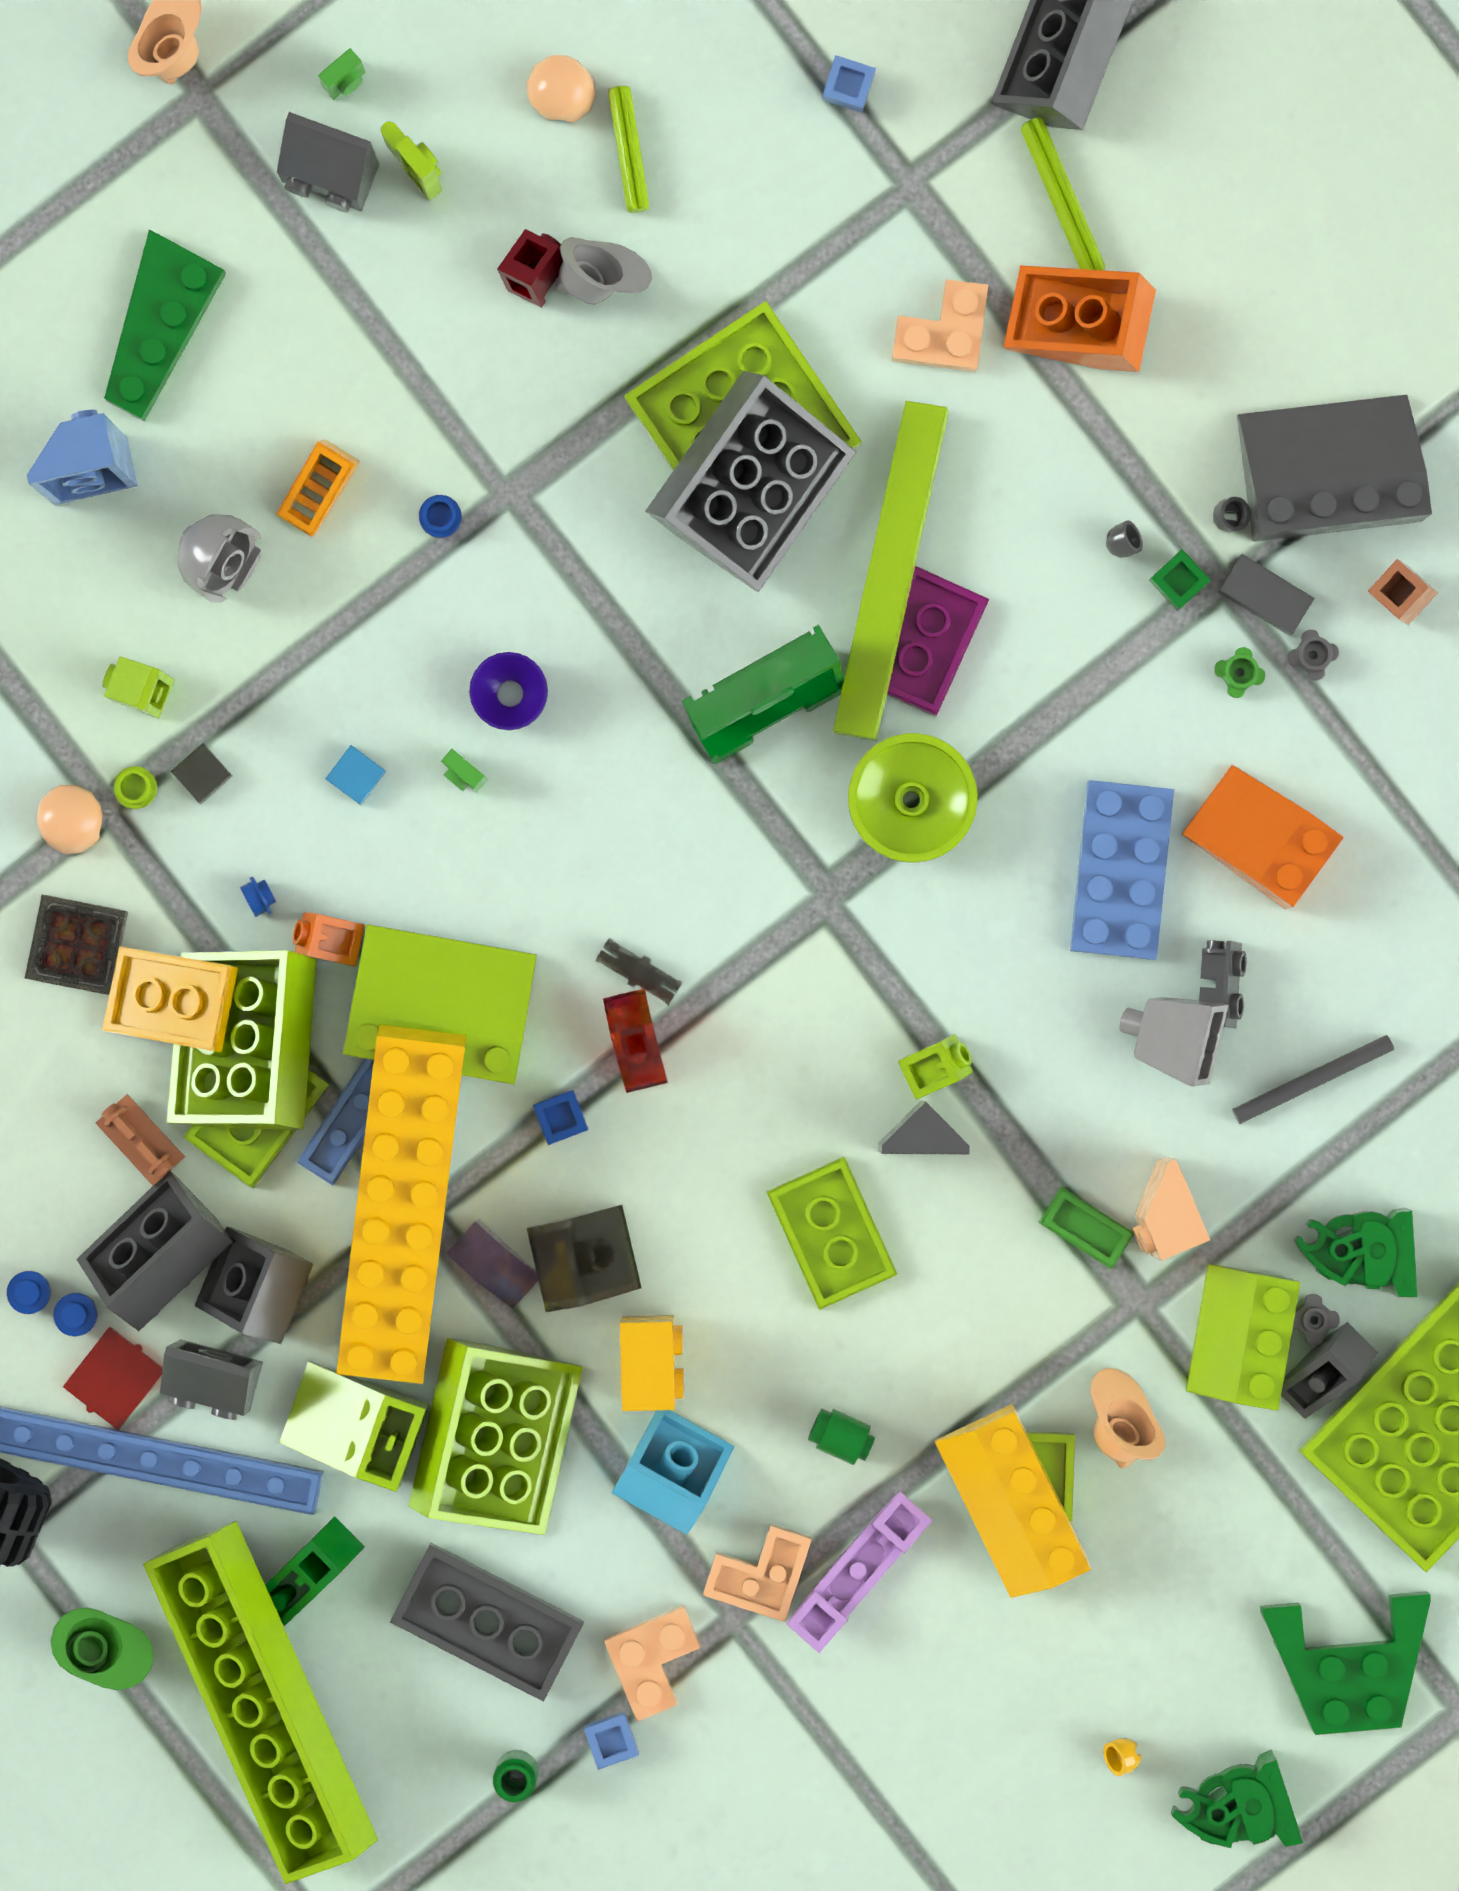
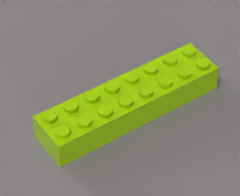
M237 1521L171 1547L143 1563L284 1884L356 1859L376 1843L378 1837Z

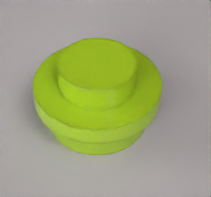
M139 766L128 767L117 775L114 782V794L123 806L130 809H142L150 805L155 799L157 782L153 774L147 769Z

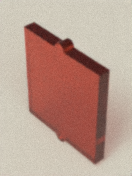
M109 1327L63 1385V1388L87 1406L86 1411L88 1413L95 1412L114 1428L120 1430L160 1379L163 1367L142 1352V1345H133L116 1330Z

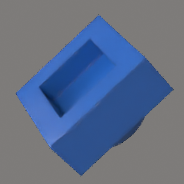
M574 1090L533 1105L548 1145L589 1130Z

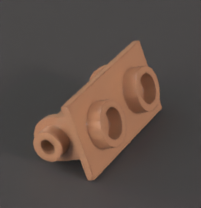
M128 1094L116 1104L113 1103L101 1114L102 1117L95 1123L152 1186L156 1185L185 1158L182 1152Z

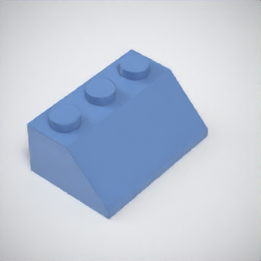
M93 409L73 413L71 415L72 420L61 422L27 474L28 484L54 505L138 486L127 437L104 413L98 414L97 410Z

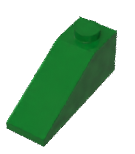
M335 1516L265 1584L283 1626L287 1625L365 1548Z

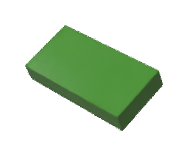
M1063 1187L1059 1188L1038 1223L1110 1269H1113L1134 1236V1232Z

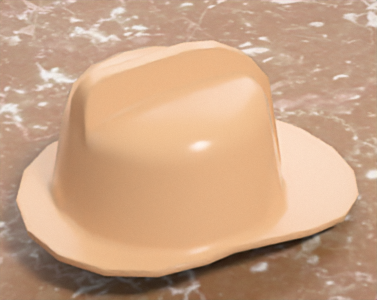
M153 0L128 51V63L135 73L141 76H157L164 83L172 85L178 77L190 71L199 56V44L194 32L202 11L201 0Z
M1106 1368L1097 1372L1091 1381L1090 1389L1093 1405L1098 1414L1094 1424V1439L1097 1446L1105 1455L1115 1460L1120 1468L1128 1467L1138 1459L1152 1460L1160 1456L1165 1448V1436L1139 1384L1128 1374L1118 1369Z

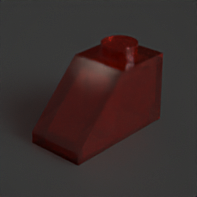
M645 988L603 998L609 1032L626 1093L668 1083Z

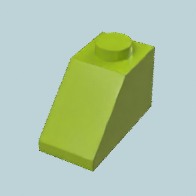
M119 656L117 664L111 663L108 667L102 687L106 688L104 697L111 701L159 719L175 679L157 668Z

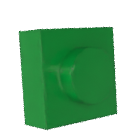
M1181 549L1149 581L1179 611L1211 579Z

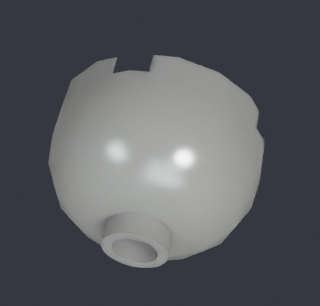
M211 514L188 526L180 537L177 563L183 580L210 602L225 601L228 598L222 594L230 588L238 592L254 572L261 553V549L255 546V537L261 539L260 533L241 519L221 514Z

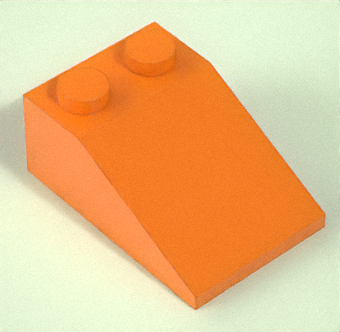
M1020 265L1003 347L1014 352L1096 369L1139 372L1156 290L1139 272Z
M1234 765L1230 766L1182 832L1184 837L1283 909L1295 906L1344 838L1307 810Z

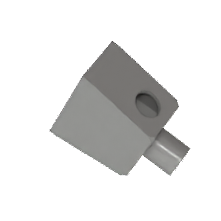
M1169 997L1149 998L1145 1004L1144 1012L1132 1008L1125 1009L1120 1020V1031L1138 1037L1134 1051L1136 1059L1192 1087L1210 1084L1229 1005Z

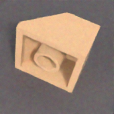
M1166 1156L1158 1159L1134 1215L1138 1226L1132 1228L1142 1252L1146 1251L1147 1254H1151V1256L1159 1260H1165L1208 1242L1210 1238L1177 1160Z

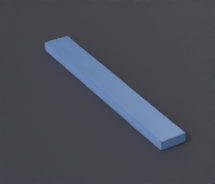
M0 1406V1453L314 1515L316 1512L324 1473L322 1470Z

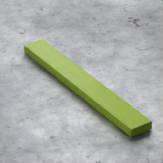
M905 401L834 722L833 732L835 734L877 741L949 415L947 407Z

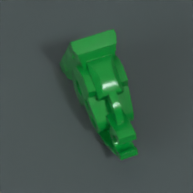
M1408 1208L1393 1209L1387 1217L1373 1211H1362L1352 1215L1343 1214L1334 1217L1325 1226L1316 1220L1309 1219L1305 1225L1316 1229L1318 1233L1317 1240L1314 1243L1307 1244L1299 1235L1294 1240L1306 1259L1316 1267V1272L1328 1280L1332 1279L1344 1286L1346 1284L1363 1285L1366 1289H1380V1286H1390L1393 1294L1398 1297H1418L1413 1213ZM1351 1226V1230L1338 1235L1335 1234L1338 1229Z
M1272 1750L1260 1754L1255 1765L1238 1764L1207 1777L1197 1790L1186 1786L1180 1787L1178 1791L1179 1797L1192 1800L1193 1805L1187 1811H1181L1174 1805L1171 1809L1172 1817L1182 1826L1200 1837L1202 1841L1213 1845L1231 1848L1233 1842L1246 1840L1256 1845L1266 1842L1269 1838H1273L1275 1834L1285 1847L1303 1843L1281 1771ZM1217 1787H1220V1788H1218L1217 1790H1215L1213 1793L1210 1794V1792H1211L1212 1790H1214V1789L1217 1788Z

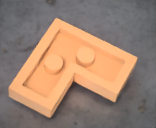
M946 279L940 321L898 316L892 361L976 372L988 285Z
M770 1524L757 1565L716 1552L704 1587L703 1596L785 1622L812 1538Z
M684 1605L604 1639L637 1722L677 1705L676 1697L662 1664L700 1648L699 1640Z

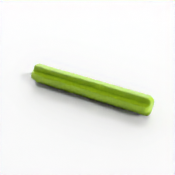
M1037 117L1025 122L1021 127V132L1079 268L1105 270L1106 265L1044 120Z

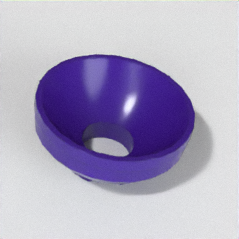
M503 652L488 657L477 667L470 681L469 694L474 711L481 720L499 730L511 731L530 725L540 716L547 702L548 687L543 671L533 660L520 653ZM510 681L518 683L523 689L522 700L512 707L505 706L498 700L499 688L502 684Z

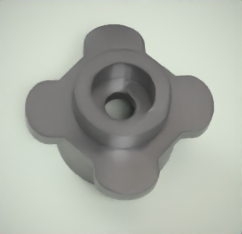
M1306 630L1301 635L1302 641L1298 647L1289 651L1287 660L1292 667L1298 666L1307 672L1310 680L1318 681L1325 676L1324 669L1330 662L1338 658L1339 650L1335 644H1330L1326 639L1319 637L1317 631ZM1311 651L1316 652V659L1309 657Z
M1309 1294L1305 1297V1303L1300 1305L1295 1312L1293 1329H1298L1303 1333L1309 1345L1318 1346L1323 1342V1336L1331 1328L1338 1327L1340 1316L1336 1311H1330L1323 1305L1321 1296ZM1312 1316H1316L1318 1318L1316 1324H1312L1310 1322V1318Z

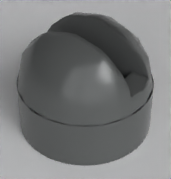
M1240 497L1223 499L1214 507L1213 522L1222 531H1240L1250 521L1251 511L1249 505ZM1224 513L1237 514V521L1225 519Z
M1127 520L1109 530L1106 547L1112 555L1124 558L1141 552L1143 542L1138 528L1133 522Z

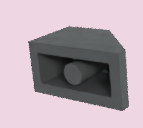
M1346 1322L1325 1337L1320 1345L1315 1346L1284 1377L1281 1396L1306 1419L1356 1385L1378 1352Z

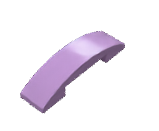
M899 1491L838 1557L786 1624L820 1653L847 1622L846 1618L902 1552L905 1554L933 1520Z

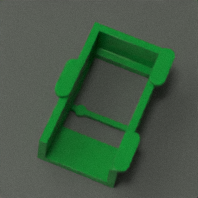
M819 624L813 627V635L808 631L713 684V691L708 692L707 689H704L701 692L702 697L694 701L689 696L682 700L689 721L713 764H717L750 746L754 742L753 736L805 708L807 712L813 711L841 695L844 682L841 663Z

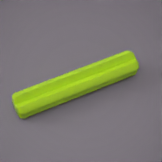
M625 85L616 86L609 89L608 95L626 208L629 213H638L649 209V200L631 88Z

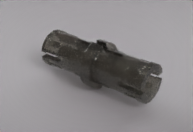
M609 938L604 945V949L618 958H614L601 950L595 961L628 979L627 984L635 988L638 985L669 1006L675 994L661 985L677 993L683 982L650 964L651 959L644 955L640 958L614 942L612 938Z

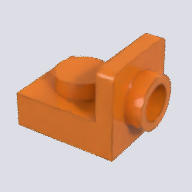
M304 912L302 919L297 921L293 931L292 939L293 944L296 945L295 953L356 967L365 924Z

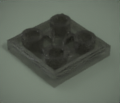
M42 894L25 979L109 995L118 948L122 945L128 911Z

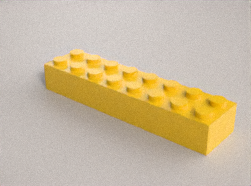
M379 1025L376 1037L336 1374L423 1384L466 1035Z

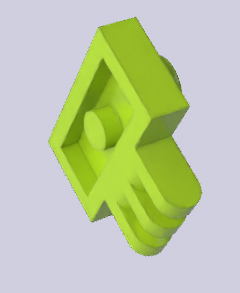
M385 122L381 126V134L386 146L401 163L402 169L429 201L443 191L438 178L442 174L436 165L438 160L423 142L416 146L408 135L405 136L394 122Z

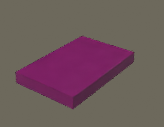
M915 566L887 695L936 717L989 599Z

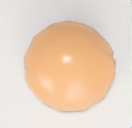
M552 55L536 64L526 84L529 102L540 115L548 120L576 122L591 110L596 97L594 78L578 60L564 55Z
M59 785L44 795L37 813V825L41 836L50 848L63 854L83 853L96 844L100 838L103 814L100 804L91 791L78 785Z

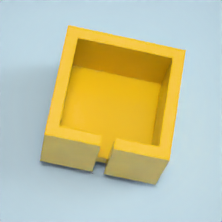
M674 1315L622 1316L620 1321L622 1411L675 1410L676 1399H684V1368H675V1355L683 1354V1325H674Z

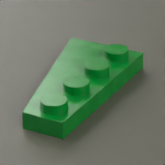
M150 229L104 396L107 402L142 421L146 420L226 275L224 269Z

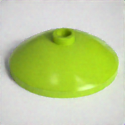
M899 734L873 746L858 762L848 789L849 813L860 837L877 853L899 862H926L948 853L968 833L977 810V786L974 775L966 760L948 743L926 734ZM915 793L919 798L918 806L915 808L906 807L903 803L905 794Z

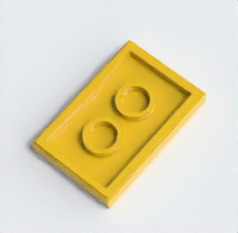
M119 946L102 1031L222 1053L238 967Z

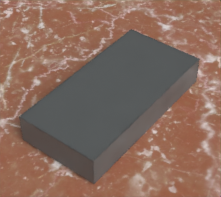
M1243 554L1238 557L1218 590L1223 596L1289 636L1293 635L1315 599Z

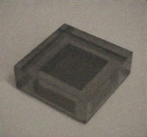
M204 743L171 770L173 775L200 804L233 777Z

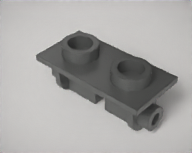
M1207 940L1206 948H1202L1200 979L1216 980V988L1200 987L1199 1001L1229 1005L1224 1027L1236 1028L1237 1020L1242 1018L1244 1011V998L1242 994H1239L1240 977H1243L1246 972V952L1241 951L1242 943L1227 940L1226 949H1224V941Z

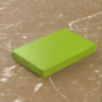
M309 1068L305 1118L330 1086L327 1081ZM192 1125L183 1138L249 1187L254 1188L296 1130Z
M845 1157L766 1191L819 1310L898 1275Z

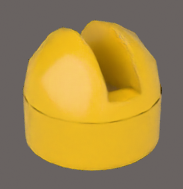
M1119 1738L1106 1743L1104 1746L1105 1762L1109 1770L1116 1776L1130 1773L1140 1764L1142 1756L1141 1754L1137 1755L1135 1747L1138 1745L1131 1739Z

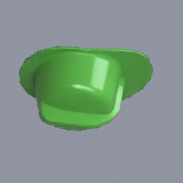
M88 1607L73 1609L63 1615L54 1626L50 1640L52 1654L60 1667L73 1676L111 1690L129 1689L142 1682L150 1672L154 1658L152 1643L144 1631L133 1624Z

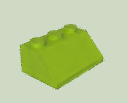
M1208 1264L1186 1391L1231 1403L1278 1411L1301 1282L1291 1278Z

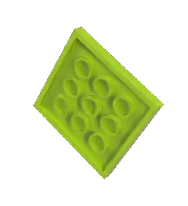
M766 300L624 395V399L672 470L676 468L743 370L766 376L851 448L855 449L862 443Z

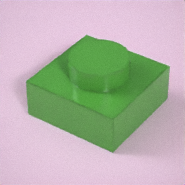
M349 48L318 74V78L324 90L335 100L340 94L346 96L357 89L363 81L361 76L366 72L361 59Z
M452 748L441 760L448 768L444 776L462 792L468 786L477 792L488 780Z

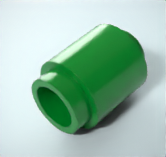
M821 1408L812 1426L808 1440L817 1444L816 1449L854 1465L858 1458L863 1461L866 1460L875 1437L869 1435L871 1425L835 1409L829 1412Z
M513 1750L505 1753L499 1759L493 1775V1786L496 1793L508 1802H521L527 1799L533 1793L539 1775L536 1760L532 1755L522 1750ZM509 1770H519L524 1776L519 1779L514 1778L510 1775Z

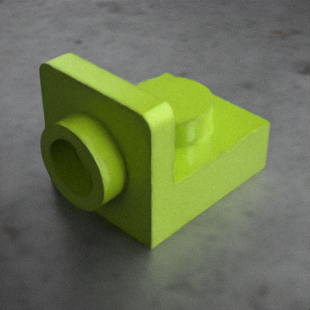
M955 1034L898 1061L915 1100L956 1083L973 1072L969 1050L964 1043L959 1042Z

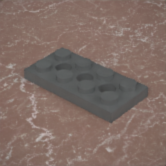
M431 1542L390 1623L544 1702L584 1621ZM446 1590L457 1593L461 1600L460 1609L450 1614L441 1611L437 1605L438 1594ZM484 1610L494 1612L499 1618V1628L492 1633L481 1632L475 1625V1616L479 1612ZM528 1630L536 1635L538 1646L534 1651L522 1653L515 1648L513 1637L519 1631Z

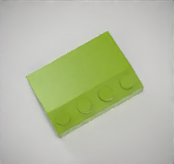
M367 924L343 1055L374 1060L379 1025L466 1035L462 1076L515 1085L537 954Z
M288 950L181 953V957L234 966L238 967L222 1053L173 1044L167 1123L266 1130H304L317 959Z
M447 1337L408 1507L428 1519L545 1535L583 1367L488 1344Z

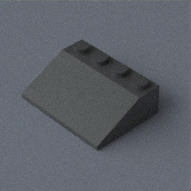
M743 370L645 512L681 540L751 589L759 592L856 454V451L766 376Z
M1407 394L1237 415L1247 501L1251 511L1250 525L1253 542L1418 523L1424 521L1432 514L1427 470Z

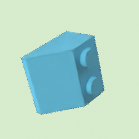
M656 1410L619 1477L612 1494L688 1535L704 1510L735 1446L670 1410Z

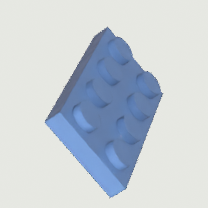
M1093 780L1087 781L1070 951L1157 960L1174 789Z

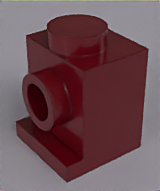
M525 229L497 268L507 291L542 308L546 302L544 296L556 281L563 262L560 251L561 244L548 234L542 233L539 236Z

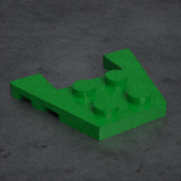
M1424 1591L1388 1595L1392 1640L1306 1648L1302 1609L1299 1603L1260 1606V1613L1269 1629L1273 1643L1291 1680L1290 1682L1311 1730L1315 1735L1402 1728L1431 1602L1430 1593Z

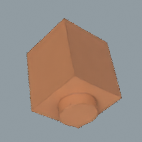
M1396 559L1368 590L1395 617L1407 625H1410L1438 594L1436 590L1399 559Z

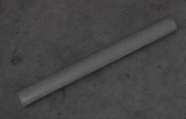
M1385 1035L1233 1108L1232 1112L1237 1122L1242 1124L1393 1051L1394 1046L1388 1035Z

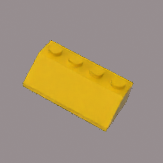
M1013 1404L935 1440L937 1448L1010 1598L1052 1589L1091 1570L1086 1553Z

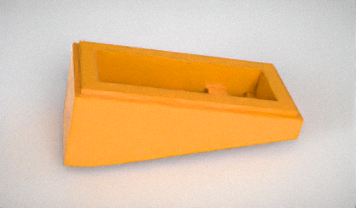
M327 440L317 441L276 515L313 537L360 461ZM323 457L342 467L340 472L336 473L322 464L321 460ZM317 472L333 482L330 489L311 478L313 473ZM305 486L324 498L321 504L302 493ZM297 501L314 511L313 519L294 509V503Z

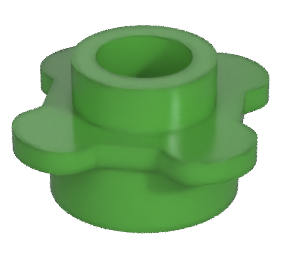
M1246 647L1238 648L1233 657L1227 661H1218L1214 667L1215 675L1224 680L1228 686L1227 693L1233 698L1242 697L1247 688L1252 685H1261L1265 680V671L1259 668L1256 660L1252 657V651ZM1242 669L1244 671L1243 676H1237L1236 670Z

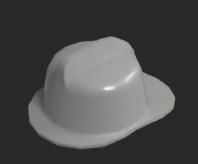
M570 237L563 240L560 246L563 262L555 282L556 289L559 292L570 294L586 304L595 305L603 302L615 292L640 293L647 289L651 283V270L645 260L636 252L622 245Z

